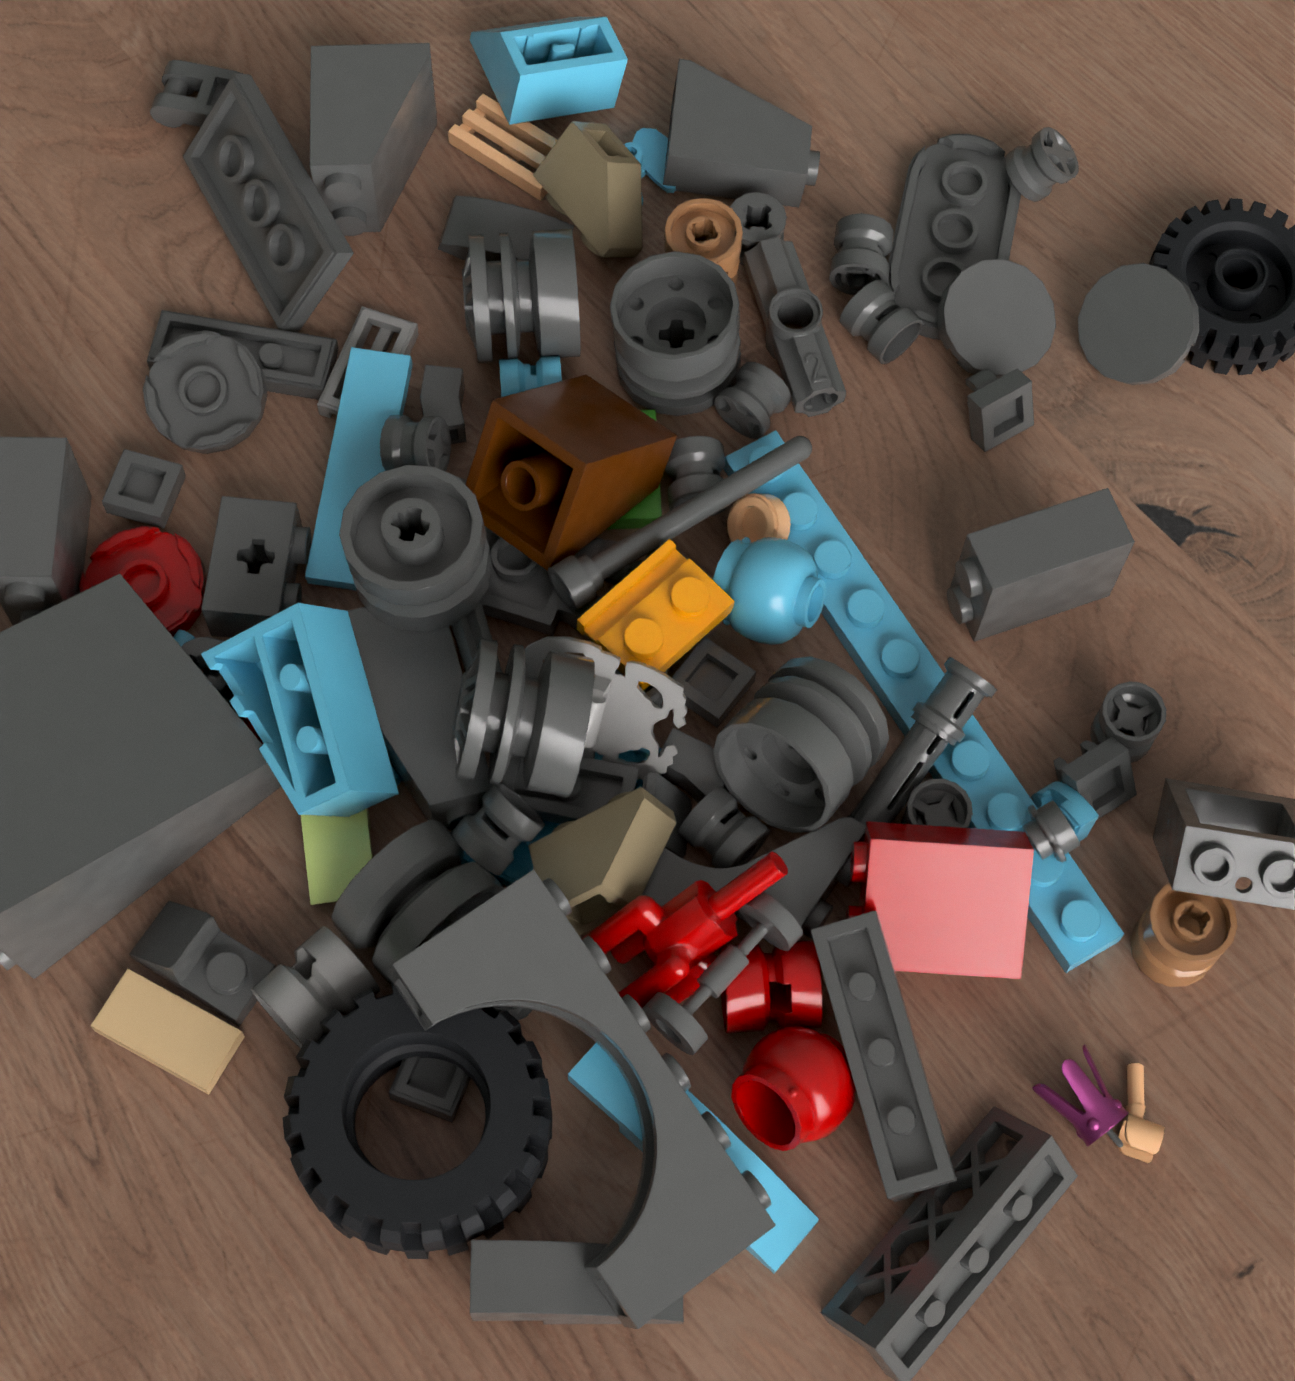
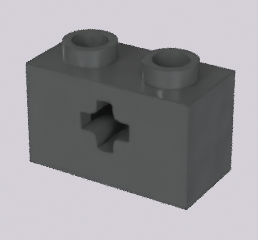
M221 497L202 604V613L211 636L232 638L290 606L302 603L301 583H295L298 564H308L311 549V528L302 526L297 503Z

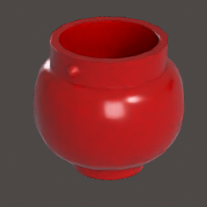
M790 1026L769 1033L754 1046L743 1064L742 1074L732 1084L731 1098L740 1120L757 1140L770 1148L787 1151L796 1148L800 1143L820 1140L833 1133L851 1112L855 1101L856 1088L845 1049L836 1039L813 1029Z

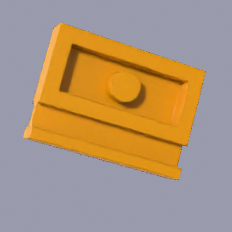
M669 539L577 619V630L582 635L586 634L595 644L602 646L603 651L620 657L621 661L617 669L624 676L626 663L631 660L645 663L665 672L731 613L735 601L690 558L687 560L676 550V544ZM645 682L638 683L643 690L650 686V684Z

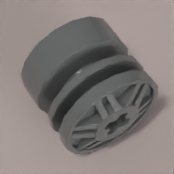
M572 228L532 231L528 259L516 260L512 240L508 232L499 233L501 261H486L484 234L469 235V248L464 268L462 269L466 330H468L477 351L478 363L493 362L491 335L506 334L508 359L518 358L521 333L528 332L534 333L540 358L559 355L560 358L580 357L579 301Z
M674 251L652 255L630 267L615 285L610 303L615 357L620 384L634 402L648 410H655L656 413L682 416L705 411L714 405L715 398L724 388L735 385L736 373L741 365V340L739 336L740 305L735 283L721 266L701 255Z
M480 638L476 653L462 676L452 731L456 752V778L473 780L481 751L490 752L489 783L500 784L507 771L511 756L523 758L525 790L569 797L578 776L588 730L595 678V662L593 658L549 651L541 666L538 678L535 679L526 677V656L523 645L513 644L505 673L495 671L498 651L497 641Z
M814 657L793 658L779 667L769 678L768 682L755 693L754 699L740 709L719 732L713 749L717 772L728 791L748 812L770 826L791 833L813 832L831 818L849 796L851 787L862 781L867 775L869 768L874 766L883 756L889 741L887 720L874 695L849 672L832 662Z

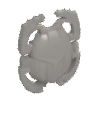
M545 637L525 648L526 677L535 679L538 678L543 660L549 651L583 653L585 657L593 658L595 662L594 688L582 757L595 759V752L600 755H604L602 761L639 768L638 779L643 780L648 772L658 773L659 775L666 773L667 766L673 764V756L678 754V749L675 744L668 745L663 754L659 756V744L655 740L653 728L656 722L667 718L670 710H673V723L677 728L686 724L685 715L687 714V708L685 703L687 698L683 692L684 686L653 666L632 660L626 663L625 676L617 674L615 671L620 664V657L603 651L602 646L573 637ZM645 682L655 687L662 695L663 707L656 705L638 683ZM644 748L650 751L649 757L642 762H628L619 758V753Z

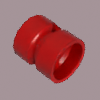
M797 941L788 951H783L774 946L771 953H764L757 944L746 956L749 964L721 993L723 1023L726 1033L764 1031L770 1020H776L782 1028L790 1026L820 1028L822 1024V983L820 962L814 941ZM724 945L720 948L719 955L728 945ZM769 982L781 983L783 987H776L770 991Z

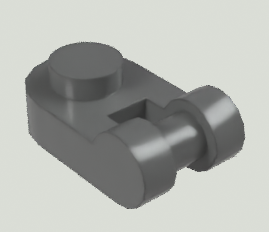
M182 60L169 61L162 76V83L165 88L163 92L155 96L150 109V115L156 122L171 128L181 127L183 124L201 127L234 73H243ZM194 91L198 92L197 98L187 96L191 95Z

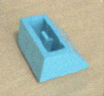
M569 17L473 31L470 35L473 49L509 125L615 107L628 58L607 17Z

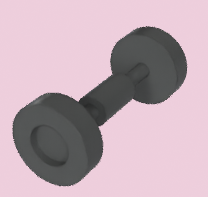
M764 891L739 909L743 918L753 929L736 947L729 944L697 979L700 987L682 1006L666 994L656 992L642 1008L651 1024L668 1041L686 1054L694 1055L708 1040L706 1032L692 1015L710 995L718 998L749 964L746 956L761 939L764 938L778 949L788 951L803 935L799 923L792 914Z

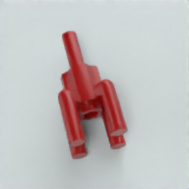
M771 851L717 892L708 882L698 880L663 906L659 905L650 896H638L581 939H584L586 936L591 937L604 954L610 951L613 957L621 964H626L643 950L646 951L649 958L656 964L619 991L618 994L621 998L628 994L643 1008L656 992H662L680 1004L700 987L697 979L717 958L714 952L738 936L736 930V921L738 919L735 912L787 875L788 868L783 859L777 853Z

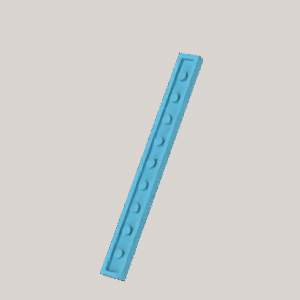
M775 430L725 456L724 471L730 476L785 442ZM797 464L748 494H771L785 504L791 523L787 540L799 545L812 556L817 567L818 578L825 581L826 594L821 614L901 732L906 736L915 723V720L911 718L914 713L912 709L917 702H926L945 674L800 464ZM972 714L962 728L966 736L961 743L957 742L954 747L948 743L930 768L929 773L933 779H946L955 782L966 791L972 802L973 812L968 828L1024 832L1022 826L1032 820L1028 813V807L1033 805L1036 810L1038 808ZM1034 849L1027 917L1064 972L1067 973L1119 942L1124 932L1069 853L1065 854L1067 861L1059 862L1053 854L1042 860Z

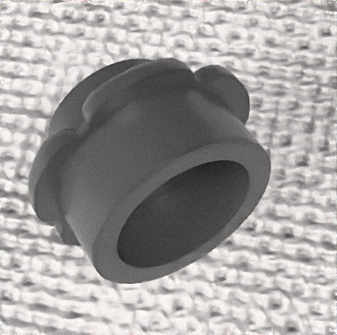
M1053 800L1037 810L1033 805H1030L1028 813L1032 820L1024 824L1022 828L1035 851L1042 860L1053 854L1059 862L1067 861L1065 854L1079 847L1080 842L1066 817Z

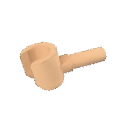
M1131 1063L1127 1065L1128 1105L1126 1106V1111L1129 1113L1125 1116L1118 1137L1123 1142V1147H1118V1149L1124 1155L1150 1163L1153 1154H1157L1160 1149L1164 1135V1126L1143 1119L1146 1108L1144 1101V1066L1139 1063Z

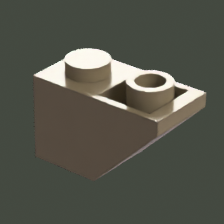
M572 121L533 176L548 192L546 194L548 202L557 211L568 216L581 231V240L589 250L605 258L636 257L643 249L641 164L607 124Z
M639 787L633 791L614 796L603 807L576 821H568L558 825L551 834L531 843L528 847L534 870L543 882L550 878L567 898L572 913L566 917L580 936L596 928L636 897L642 895L677 822L674 812L644 788Z

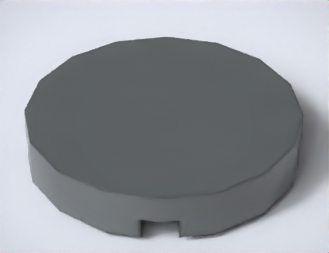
M1006 259L982 260L962 270L942 292L937 310L939 337L946 350L950 348L952 354L959 360L956 363L966 372L973 375L983 369H989L997 378H1000L1017 368L1024 372L1033 367L1051 347L1056 328L1054 303L1043 282L1025 266Z
M1146 263L1123 265L1102 276L1085 296L1078 316L1079 343L1088 362L1104 377L1129 385L1156 383L1175 373L1186 361L1184 358L1188 355L1191 345H1195L1199 334V307L1189 286L1170 271Z
M206 330L183 334L162 347L153 359L155 363L150 369L149 376L146 375L143 386L146 413L159 433L181 449L202 454L229 450L248 438L263 418L268 396L264 372L248 348L238 341L222 336L220 333Z

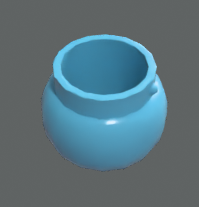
M744 537L742 540L737 539L731 542L724 550L713 577V581L735 601L731 613L722 620L725 625L730 624L742 636L762 644H782L797 636L803 627L811 628L818 620L825 600V581L818 578L817 567L812 556L799 545L786 539L765 537L751 543L748 537Z

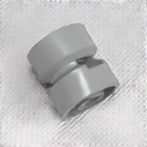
M325 926L318 929L294 950L296 963L293 966L289 967L278 964L250 989L269 1016L300 1049L306 1039L313 1040L314 1042L320 1039L324 1034L320 1022L334 1009L340 1013L348 1014L356 1008L353 996L372 988L374 996L380 992L378 984L366 967L342 940Z

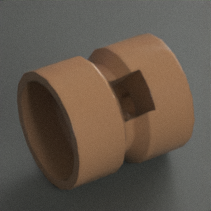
M708 198L688 200L677 206L668 216L664 232L665 253L676 251L701 255L721 266L735 283L736 287L743 236L741 221L733 209L721 201Z
M1169 883L1154 897L1147 910L1135 924L1130 939L1132 956L1140 970L1154 982L1168 987H1184L1193 984L1203 978L1233 943L1238 927L1235 908L1230 899L1172 890Z

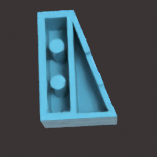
M296 603L201 653L208 667L211 670H219L232 691L234 697L230 700V703L238 716L248 718L263 742V745L259 748L261 754L299 815L350 817L399 794L348 611Z

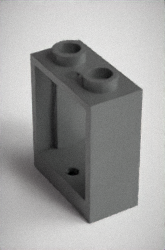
M1165 778L1153 841L1172 890L1295 910V799ZM1241 877H1247L1251 880V884L1247 889L1240 890L1235 887L1236 881Z

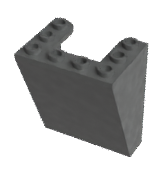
M121 574L0 632V964L7 971L17 964L34 979L281 787L259 750L262 743Z

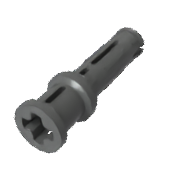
M949 657L944 663L947 672L925 703L917 702L912 709L914 713L911 718L915 720V723L883 766L860 802L847 817L853 818L865 826L866 821L892 823L908 802L912 791L922 782L948 743L953 747L957 742L961 743L966 736L962 728L984 697L992 698L997 689L968 667Z

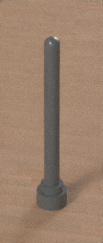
M796 436L591 558L585 554L577 559L570 555L549 567V579L557 595L572 612L597 599L596 591L604 587V579L663 545L667 540L675 538L807 459L812 453L810 440L804 436Z

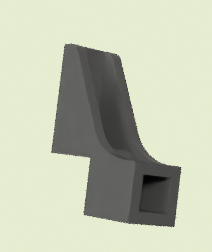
M839 818L773 850L785 862L788 874L764 892L782 904L799 923L803 934L812 940L811 929L824 926L834 908L826 900L837 883L840 882L846 887H849L852 883L850 880L853 841L863 842L866 827L853 818ZM664 848L642 895L650 896L659 905L663 906L698 880L708 882L717 892L767 854L741 866L711 868L691 863ZM737 910L735 912V915L743 921L747 922L741 915L740 911Z

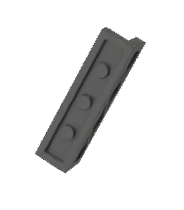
M877 911L811 929L887 1198L898 1202L915 1197V1192L957 1181Z
M995 1106L952 1155L951 1162L957 1181L923 1190L820 1312L831 1326L866 1348L884 1373L895 1381L912 1380L1078 1177L1052 1135ZM1003 1133L1019 1141L1005 1158L986 1163L985 1154ZM972 1187L973 1197L963 1209L943 1215V1204L952 1193ZM929 1239V1250L919 1262L899 1267V1257L910 1244ZM884 1292V1304L866 1325L850 1316L865 1297Z

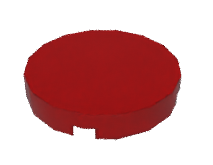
M140 526L119 531L99 544L90 556L92 562L87 567L86 574L82 573L79 587L81 593L121 574L174 637L179 629L189 630L201 614L207 578L199 555L185 538L174 533V536L168 532H161L158 527Z

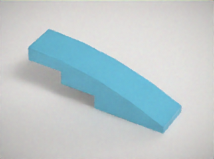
M595 1043L568 1073V1081L619 1125V1132L643 1152L640 1118L629 1086L609 1055ZM686 1090V1094L701 1115L706 1111L711 1113L727 1133L731 1146L725 1151L739 1172L750 1171L762 1184L771 1200V1206L765 1210L776 1226L748 1246L746 1250L775 1274L818 1223L819 1218L718 1117L689 1090Z

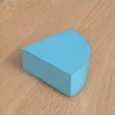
M1059 781L1052 782L1031 796L1037 808L1053 800L1071 825L1079 842L1088 836L1099 817L1098 813L1083 796L1069 785Z

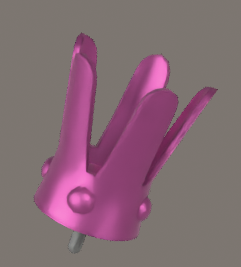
M1084 1044L1082 1046L1084 1056L1102 1094L1074 1060H1065L1061 1065V1070L1086 1112L1080 1111L1045 1084H1036L1032 1089L1073 1124L1077 1136L1083 1139L1087 1147L1105 1133L1108 1134L1118 1147H1123V1142L1111 1128L1129 1112L1122 1107V1103L1118 1099H1114L1108 1093L1094 1061Z

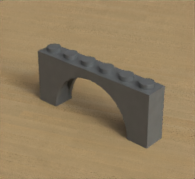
M533 869L392 964L386 971V974L424 1030L456 1014L474 1009L497 1006L528 1008L560 1018L580 1029L592 1038L619 1068L635 1100L640 1118L643 1143L641 1175L635 1198L622 1226L611 1242L584 1268L623 1326L639 1329L775 1227L776 1224L765 1210L771 1206V1200L762 1184L750 1171L739 1172L725 1151L731 1146V1142L717 1119L708 1111L701 1115L685 1091L691 1088V1083L680 1064L669 1053H665L662 1056L658 1053L646 1035V1032L651 1029V1025L640 1005L628 994L621 998L607 978L606 974L611 971V966L602 949L591 937L586 936L584 939H581L566 917L572 913V910L561 889L550 878L542 882Z

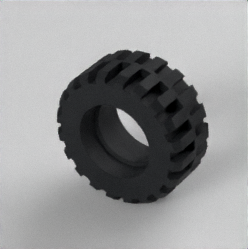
M391 982L392 994L375 998L372 988L353 996L356 1005L354 1010L342 1016L338 1010L334 1009L320 1022L324 1032L317 1042L306 1039L296 1056L301 1067L297 1076L288 1077L284 1093V1099L289 1106L288 1115L282 1118L284 1139L291 1151L292 1157L290 1161L309 1197L319 1212H323L331 1221L333 1227L347 1238L351 1239L354 1236L362 1240L369 1250L388 1255L390 1250L405 1252L407 1259H428L430 1251L447 1249L450 1256L469 1250L467 1242L483 1234L489 1240L505 1228L503 1220L512 1211L520 1213L532 1198L531 1188L535 1180L543 1176L548 1162L549 1140L552 1139V1108L548 1079L545 1078L542 1058L534 1042L526 1041L522 1035L521 1024L507 1010L497 1013L492 1007L474 1009L456 1014L424 1030L397 988ZM411 1057L436 1058L458 1066L475 1082L485 1104L483 1134L478 1146L470 1156L460 1165L442 1175L421 1180L399 1179L388 1176L378 1170L361 1151L355 1131L356 1111L368 1089L381 1076L399 1067L403 1059Z

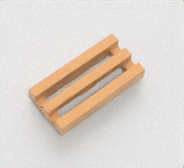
M483 93L476 100V109L474 111L468 109L462 115L463 123L460 126L454 124L448 131L449 144L541 201L548 192L533 176V172L473 134L478 132L502 147L504 153L517 161L523 160L535 169L539 167L558 140L530 122L509 125L500 104Z

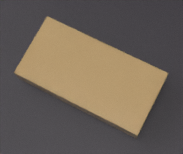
M128 968L91 1024L93 1030L208 1095L245 1037L241 1030Z

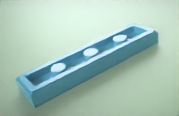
M354 347L350 349L305 574L308 584L357 591L339 536L343 510L360 486L380 472L385 471L380 456L381 432L389 416L403 415L413 366L410 355Z

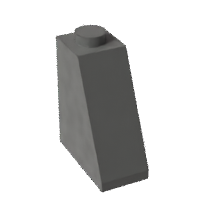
M679 59L672 97L663 185L676 186V191L737 199L747 193H765L778 199L783 206L799 208L805 185L815 186L820 151L810 150L812 126L691 60Z

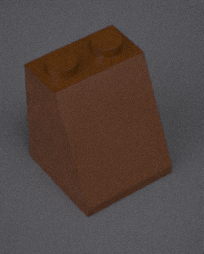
M585 374L493 399L465 485L477 498L484 526L548 571L549 567L566 557L574 556L659 487L678 435Z

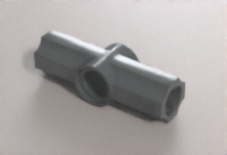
M779 236L761 240L754 248L744 252L743 265L766 328V348L770 355L778 362L784 383L789 388L791 403L795 413H803L808 417L828 413L834 406L844 402L846 390L822 325V304L818 297L810 292L793 242L784 241ZM785 324H797L803 328L791 329L786 327Z

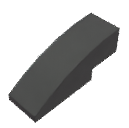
M471 1240L470 1316L472 1321H543V1324H622L584 1268L608 1244L563 1241ZM683 1296L646 1324H683Z

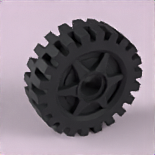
M1229 198L1224 210H1222L1217 199L1207 201L1201 212L1196 206L1186 210L1181 220L1176 217L1168 225L1165 233H1162L1151 256L1149 265L1166 269L1189 286L1199 307V334L1195 345H1191L1190 351L1194 352L1191 365L1203 369L1207 360L1210 359L1215 361L1214 373L1227 375L1232 365L1236 364L1238 375L1252 374L1257 364L1263 372L1274 368L1279 359L1284 362L1294 354L1295 225L1290 229L1284 227L1289 215L1277 209L1271 218L1266 217L1264 212L1267 204L1256 201L1253 202L1249 211H1244L1242 199ZM1229 284L1234 285V286H1237V287L1240 288V289L1234 288V287L1230 286Z

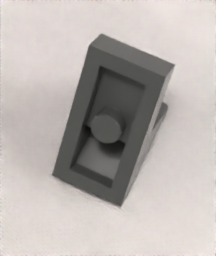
M172 901L166 903L129 953L131 958L237 1026L242 1024L257 1002L250 989L275 968L274 964L220 931L214 917L207 912Z

